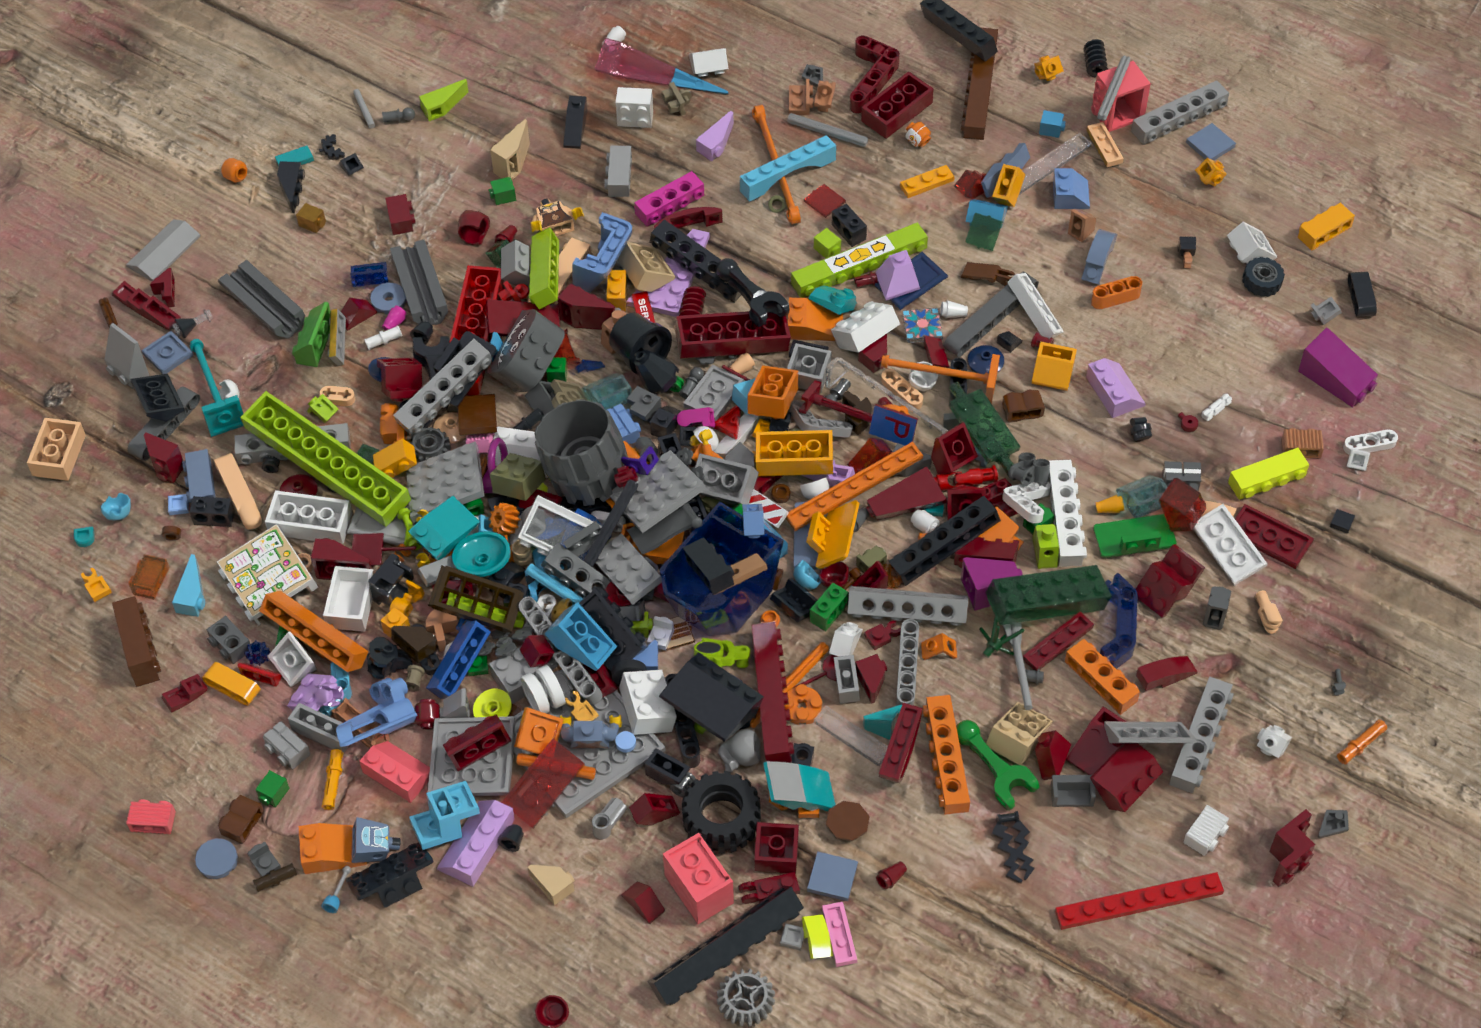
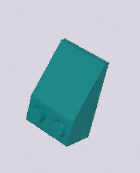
M451 496L421 518L408 532L416 542L438 561L446 557L480 521L454 496Z

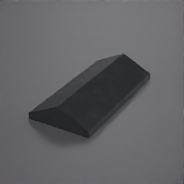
M168 373L131 379V383L147 417L167 422L184 411V406Z

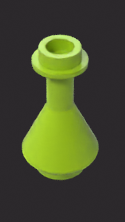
M403 508L399 510L397 517L399 520H403L406 527L404 545L416 546V550H418L422 546L408 532L413 527L410 518L411 510Z

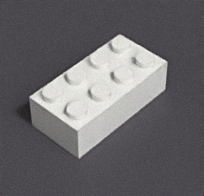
M275 490L265 524L267 530L277 524L285 537L315 541V538H329L343 544L353 512L349 500Z

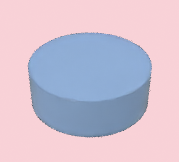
M623 731L616 736L615 742L619 751L627 753L635 748L636 738L633 733Z

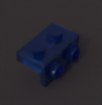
M380 262L351 266L350 277L352 286L361 287L389 283L387 263Z

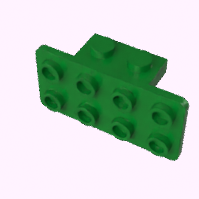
M1167 514L1095 524L1093 527L1099 551L1103 558L1167 549L1177 544Z

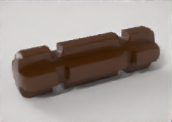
M108 298L99 299V305L108 327L110 328L112 323L117 326L118 323Z

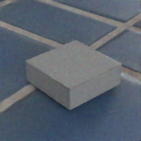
M785 923L780 946L801 950L804 941L803 928Z

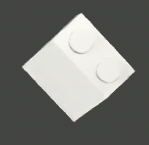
M726 48L689 53L693 74H698V77L707 76L708 72L712 71L715 74L725 73L724 70L729 69Z
M1245 222L1239 224L1227 235L1230 240V246L1237 251V258L1242 263L1248 264L1250 260L1256 257L1270 258L1272 260L1277 258L1263 232Z

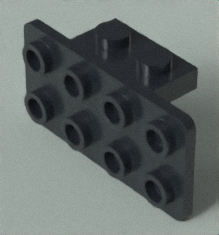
M466 331L460 340L453 338L451 342L445 345L443 354L434 361V371L437 374L473 339L490 352L491 358L497 350L496 346ZM469 361L467 365H473L475 361ZM484 369L478 373L472 382L469 381L464 386L460 394L455 395L451 399L450 405L458 407ZM457 373L454 375V378H459L462 374ZM443 386L440 390L445 391L448 389V386Z
M419 842L413 843L406 849L391 854L385 860L373 863L369 868L352 874L346 879V882L357 900H362L377 892L382 905L386 908L423 889L416 872L432 864L434 861L426 849L422 850Z

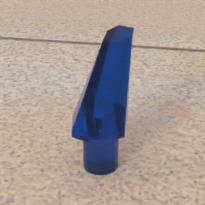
M582 359L581 364L577 365L575 370L577 373L584 370L589 372L605 368V365L601 361Z

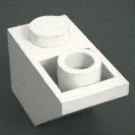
M851 622L841 625L834 633L829 653L836 656L853 655L863 629L858 628L857 624Z

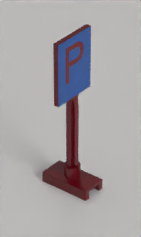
M814 380L801 396V400L805 402L799 408L800 413L806 414L813 404L825 406L870 422L869 434L904 446L914 440L918 421L916 417L879 404H875L874 412L870 414L824 398L823 395H820L822 382Z

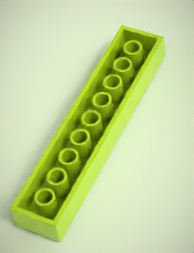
M267 391L240 417L245 429L385 527L398 515L399 510L403 509L411 501L407 488Z

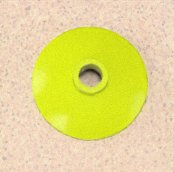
M493 688L484 691L474 702V717H489L495 714L498 717H508L512 708L511 698L501 689Z

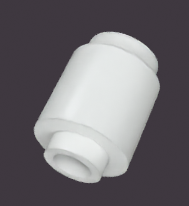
M918 509L911 517L913 526L923 533H930L940 526L939 520L925 510L921 511Z

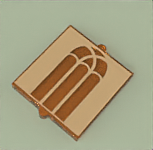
M686 615L671 618L670 620L673 621L674 633L666 651L695 643L692 626H689Z

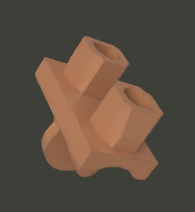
M819 80L814 106L818 107V111L828 112V109L831 108L836 88L835 82L829 83L828 81L823 82Z

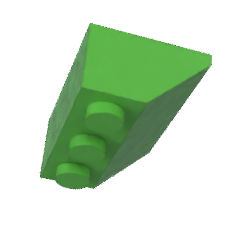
M328 302L310 310L308 317H305L303 330L299 332L297 345H294L292 351L296 364L318 367L330 333L329 318H331V311Z

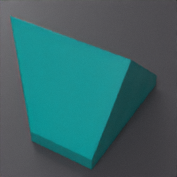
M902 705L863 716V728L890 740Z

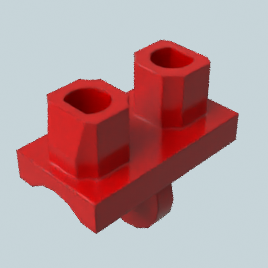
M506 281L503 283L505 289L498 293L503 301L522 302L520 299L528 296L529 288L525 284H519L513 290L510 283Z

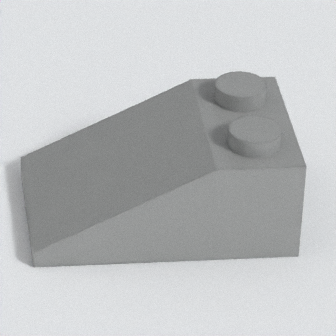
M112 323L109 329L104 358L107 365L106 370L112 376H117L123 385H128L134 389L131 379L149 376L138 342Z
M699 454L695 468L698 466L703 468L704 479L701 481L707 488L699 494L732 505L739 503L749 504L759 472L749 465Z

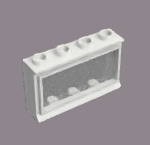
M538 495L517 539L521 540L519 544L527 548L533 546L538 549V553L547 556L557 542L565 547L563 543L565 540L594 521ZM588 551L580 555L579 558L584 560Z

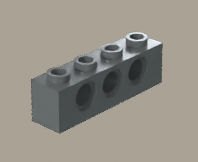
M558 542L541 563L546 573L555 575L563 585L570 586L575 590V593L583 598L592 592V586L606 589L607 585L611 582V580ZM560 563L566 564L568 570L561 569ZM576 574L581 575L584 581L579 582L576 579Z

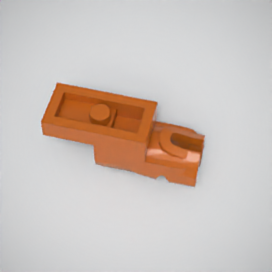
M392 403L381 405L380 436L384 444H393L402 438L407 441V431L396 422L393 416L398 411V406Z

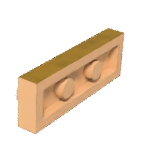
M1100 122L1087 126L1086 131L1106 167L1123 163L1124 158L1105 124Z

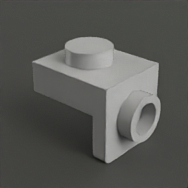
M1332 297L1318 306H1315L1314 303L1311 304L1313 309L1311 314L1316 321L1320 320L1323 325L1342 313Z

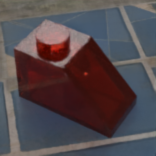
M869 438L847 465L853 467L856 474L890 455L893 451L884 440Z

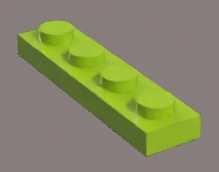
M449 593L447 605H454L456 594ZM461 596L458 608L470 612L473 600ZM478 602L474 614L487 617L490 606ZM494 607L491 619L503 623L506 611ZM518 611L513 628L523 627L525 617L521 611Z

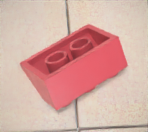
M389 741L372 746L359 761L364 774L410 803L429 782L430 767Z

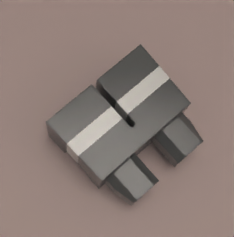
M1164 461L1162 477L1164 478V491H1167L1169 498L1179 497V491L1186 492V497L1188 498L1197 497L1201 483V463L1183 462L1182 466V462Z

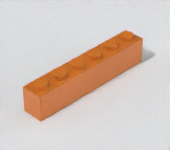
M282 591L265 594L259 610L261 613L346 672L362 668L369 651Z

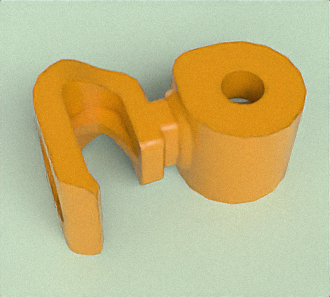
M407 579L405 583L408 586V594L404 593L403 598H394L389 608V611L396 608L406 617L413 610L411 603L423 599L425 595L422 587Z

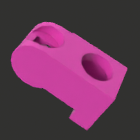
M706 407L683 410L678 413L677 422L683 427L703 424V426L713 428L715 427L714 409Z

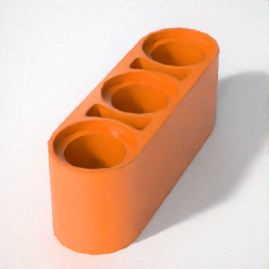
M1130 276L1098 285L1093 289L1091 305L1096 309H1104L1136 300L1140 297L1143 282L1137 276Z

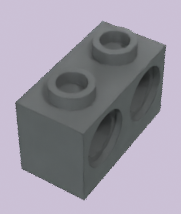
M226 615L206 629L209 635L207 640L212 647L215 648L217 646L220 649L219 653L225 660L229 659L233 664L252 651L249 639Z

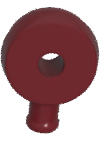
M1183 412L1178 414V417L1181 419V428L1184 431L1194 432L1198 428L1199 424L1196 417L1192 415L1185 416Z

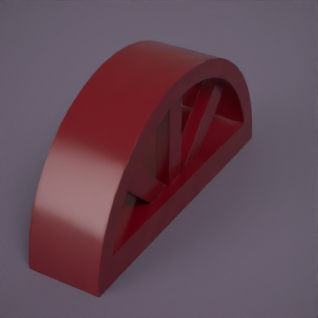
M907 703L902 704L879 771V778L896 783L902 781L914 749L923 708Z

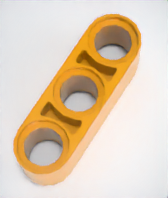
M214 662L202 677V680L211 688L246 706L252 702L261 690L254 681L218 662Z

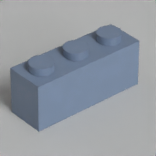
M208 450L185 453L186 461H182L184 472H187L184 480L186 488L189 487V491L186 492L188 503H192L193 496L216 498Z

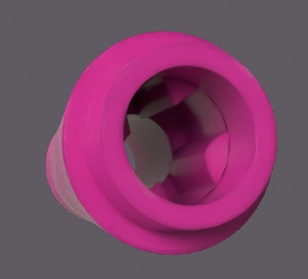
M395 305L394 308L390 309L382 328L386 331L401 324L406 319V311Z

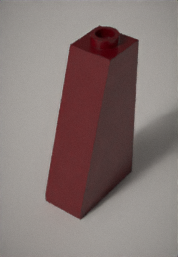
M925 467L868 499L866 509L871 517L875 516L878 521L915 512L918 509L924 510L946 504V498L928 467Z

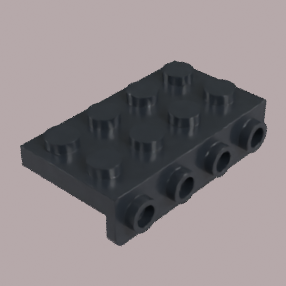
M594 586L591 588L592 592L579 604L617 646L604 662L611 671L616 663L633 659L648 646L644 642L646 638L639 631L636 632L632 628L633 622L627 616L623 617L620 613L621 608L615 602H611L608 599V592L603 587Z

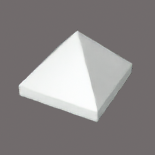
M1351 448L1347 467L1366 471L1370 452Z

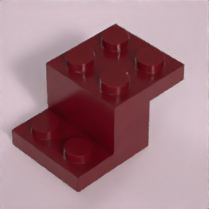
M415 358L377 359V367L381 369V392L392 399V401H403V398L411 399L423 387L422 364Z
M1174 544L1162 561L1154 562L1150 565L1132 594L1163 618L1167 615L1175 601L1187 597L1206 567Z
M1307 809L1275 834L1269 852L1280 862L1273 878V882L1278 887L1284 882L1286 884L1291 882L1295 877V873L1299 870L1303 872L1310 865L1309 860L1314 855L1313 850L1316 844L1306 836V830L1310 826L1309 821L1312 816Z

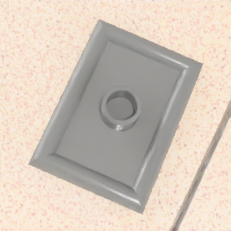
M357 507L347 534L384 533L383 542L399 545L404 544L406 527L403 520H399L397 516L385 527Z

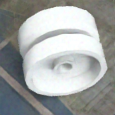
M548 665L538 668L536 676L528 673L520 677L523 691L532 709L547 714L550 712V706L558 709L566 704L561 686Z

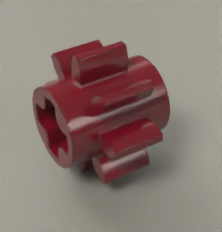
M626 465L617 468L618 473L614 475L615 482L619 488H624L629 479L635 482L638 481L634 468L629 469Z

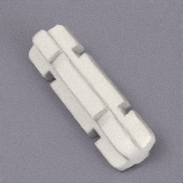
M1228 394L1222 395L1221 399L1216 400L1209 408L1202 412V418L1206 421L1211 420L1213 416L1217 415L1225 406L1232 402V397Z

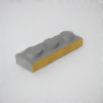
M338 309L331 310V318H329L330 333L328 338L330 347L328 349V356L339 366L344 365L346 317Z

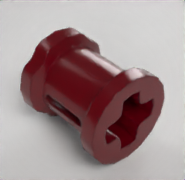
M1036 332L1031 341V347L1039 348L1040 342L1054 344V338L1051 337L1049 339Z

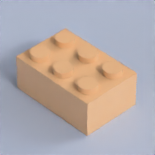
M44 418L27 461L32 476L69 481L86 436L81 422Z

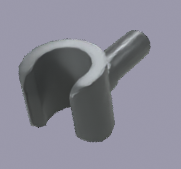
M1336 669L1337 683L1332 684V690L1334 695L1344 694L1346 683L1342 682L1340 669Z

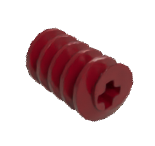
M692 286L684 290L679 316L702 314L706 292L702 288Z

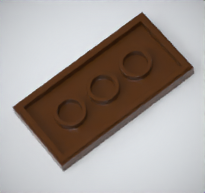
M495 394L465 396L458 406L460 436L497 432Z

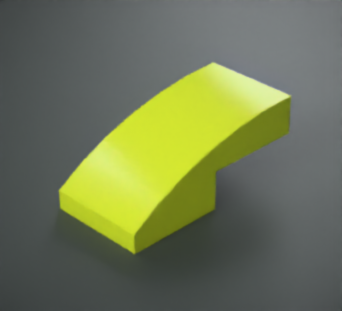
M824 916L802 917L804 938H808L810 959L832 957L833 950Z

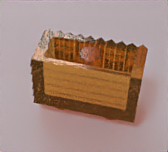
M144 554L142 560H139L137 563L136 573L129 580V587L133 595L152 600L155 599L170 568L167 559Z

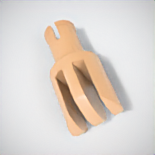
M1259 591L1255 594V599L1260 607L1258 609L1260 619L1268 633H1276L1283 621L1276 604L1270 602L1267 592Z

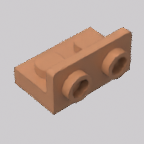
M806 79V85H789V114L809 115L810 108H813V98H810V96H813V85H810L809 79Z

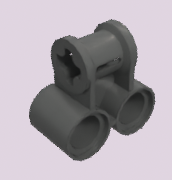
M1021 453L1018 456V463L1013 464L1009 470V478L1021 481L1025 486L1032 482L1047 483L1050 478V462L1046 459H1036L1033 453Z

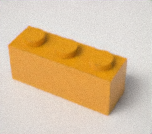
M1340 202L1335 206L1329 207L1322 214H1317L1310 221L1302 223L1299 227L1297 238L1313 251L1351 228L1355 215Z

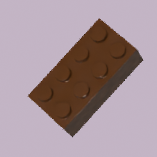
M135 596L112 602L127 666L136 687L159 681L158 673L161 672V667L156 658L157 652L152 642L153 636L148 627L149 621L142 602L138 603Z

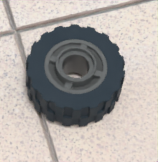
M1256 257L1246 265L1242 282L1250 293L1252 292L1260 297H1269L1270 295H1275L1280 290L1285 277L1284 269L1275 260Z

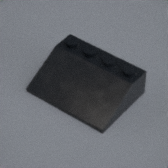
M699 652L687 661L659 695L665 702L723 742L757 714L764 697Z

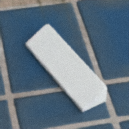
M1026 273L1014 275L1008 281V285L1039 333L1049 339L1064 332L1028 275Z
M744 413L740 418L738 438L735 440L726 435L714 452L724 459L739 442L742 444L754 431L759 419L763 420L766 416Z

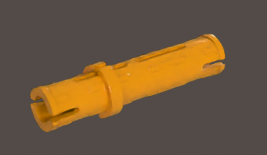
M339 749L331 750L329 765L326 767L327 779L321 805L325 810L335 809L338 782L342 774L341 763L344 754Z

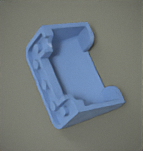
M602 212L599 217V224H601V240L598 244L599 253L597 257L588 254L584 260L575 258L572 263L573 285L579 286L584 291L590 293L609 275L632 235V225L630 222Z

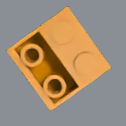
M1040 342L1031 384L1068 391L1077 349Z

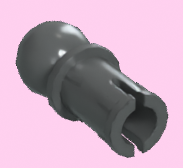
M407 107L402 112L399 109L382 112L383 122H401L402 118L406 121H411L415 117V111Z
M694 367L691 369L690 377L685 379L686 383L679 393L682 398L687 399L699 383L698 381L703 378L704 372L701 368Z
M842 378L835 388L830 390V394L824 398L838 402V400L842 399V394L850 388V381Z

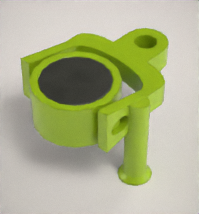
M702 638L701 642L694 645V656L699 652L720 667L732 666L735 660H737L736 666L739 668L749 666L750 647L734 646L729 640ZM724 650L728 653L726 657H724Z

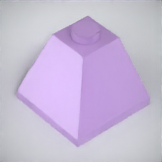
M907 250L889 255L875 272L886 301L920 289Z

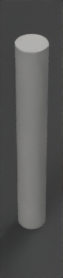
M355 89L353 94L368 127L372 129L375 127V123L359 89Z

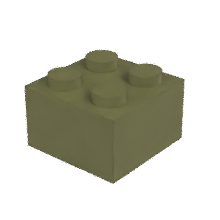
M509 453L490 473L493 493L526 501L545 481V473L540 460Z

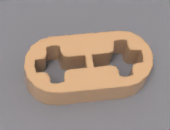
M325 386L320 390V396L322 394L324 396L330 394L327 398L334 405L350 406L355 402V394L351 388Z

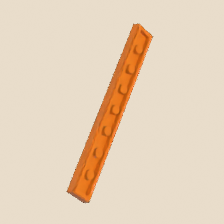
M911 442L789 511L785 519L794 531H797L811 523L813 513L819 511L822 515L827 514L923 459V454Z

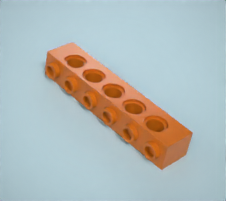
M951 696L926 697V705H923L922 708L923 716L928 719L926 733L931 736L929 750L930 753H934L932 767L933 771H937V777H935L936 789H940L941 795H938L939 806L943 807L944 815L969 812L970 798ZM942 753H948L949 755L944 756ZM945 771H951L953 773L947 774L945 773ZM948 789H954L956 791L950 792L948 791Z

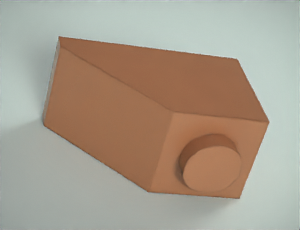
M1072 209L1068 234L1083 242L1095 230L1096 218L1081 209Z

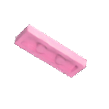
M843 902L823 905L822 911L828 928L836 967L857 963V956Z

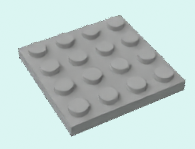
M476 442L465 444L462 447L431 457L427 461L419 462L417 465L406 470L407 486L411 498L409 502L410 518L413 523L417 522V517L423 518L422 515L417 513L418 511L425 509L429 513L451 496H454L462 505L484 497L479 448Z
M670 450L661 455L659 461L648 475L637 474L639 486L626 507L624 514L644 533L707 488ZM617 486L612 490L613 494L610 497L614 503L618 500L624 489L623 487L619 488Z
M487 717L435 718L428 792L466 781L473 796L510 795L515 717H499L511 742L459 772L456 770L443 744L450 738L464 733L467 728L480 724Z

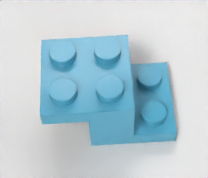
M463 781L426 793L429 811L410 816L409 818L421 848L425 850L462 838L460 820L480 814V811L467 782Z

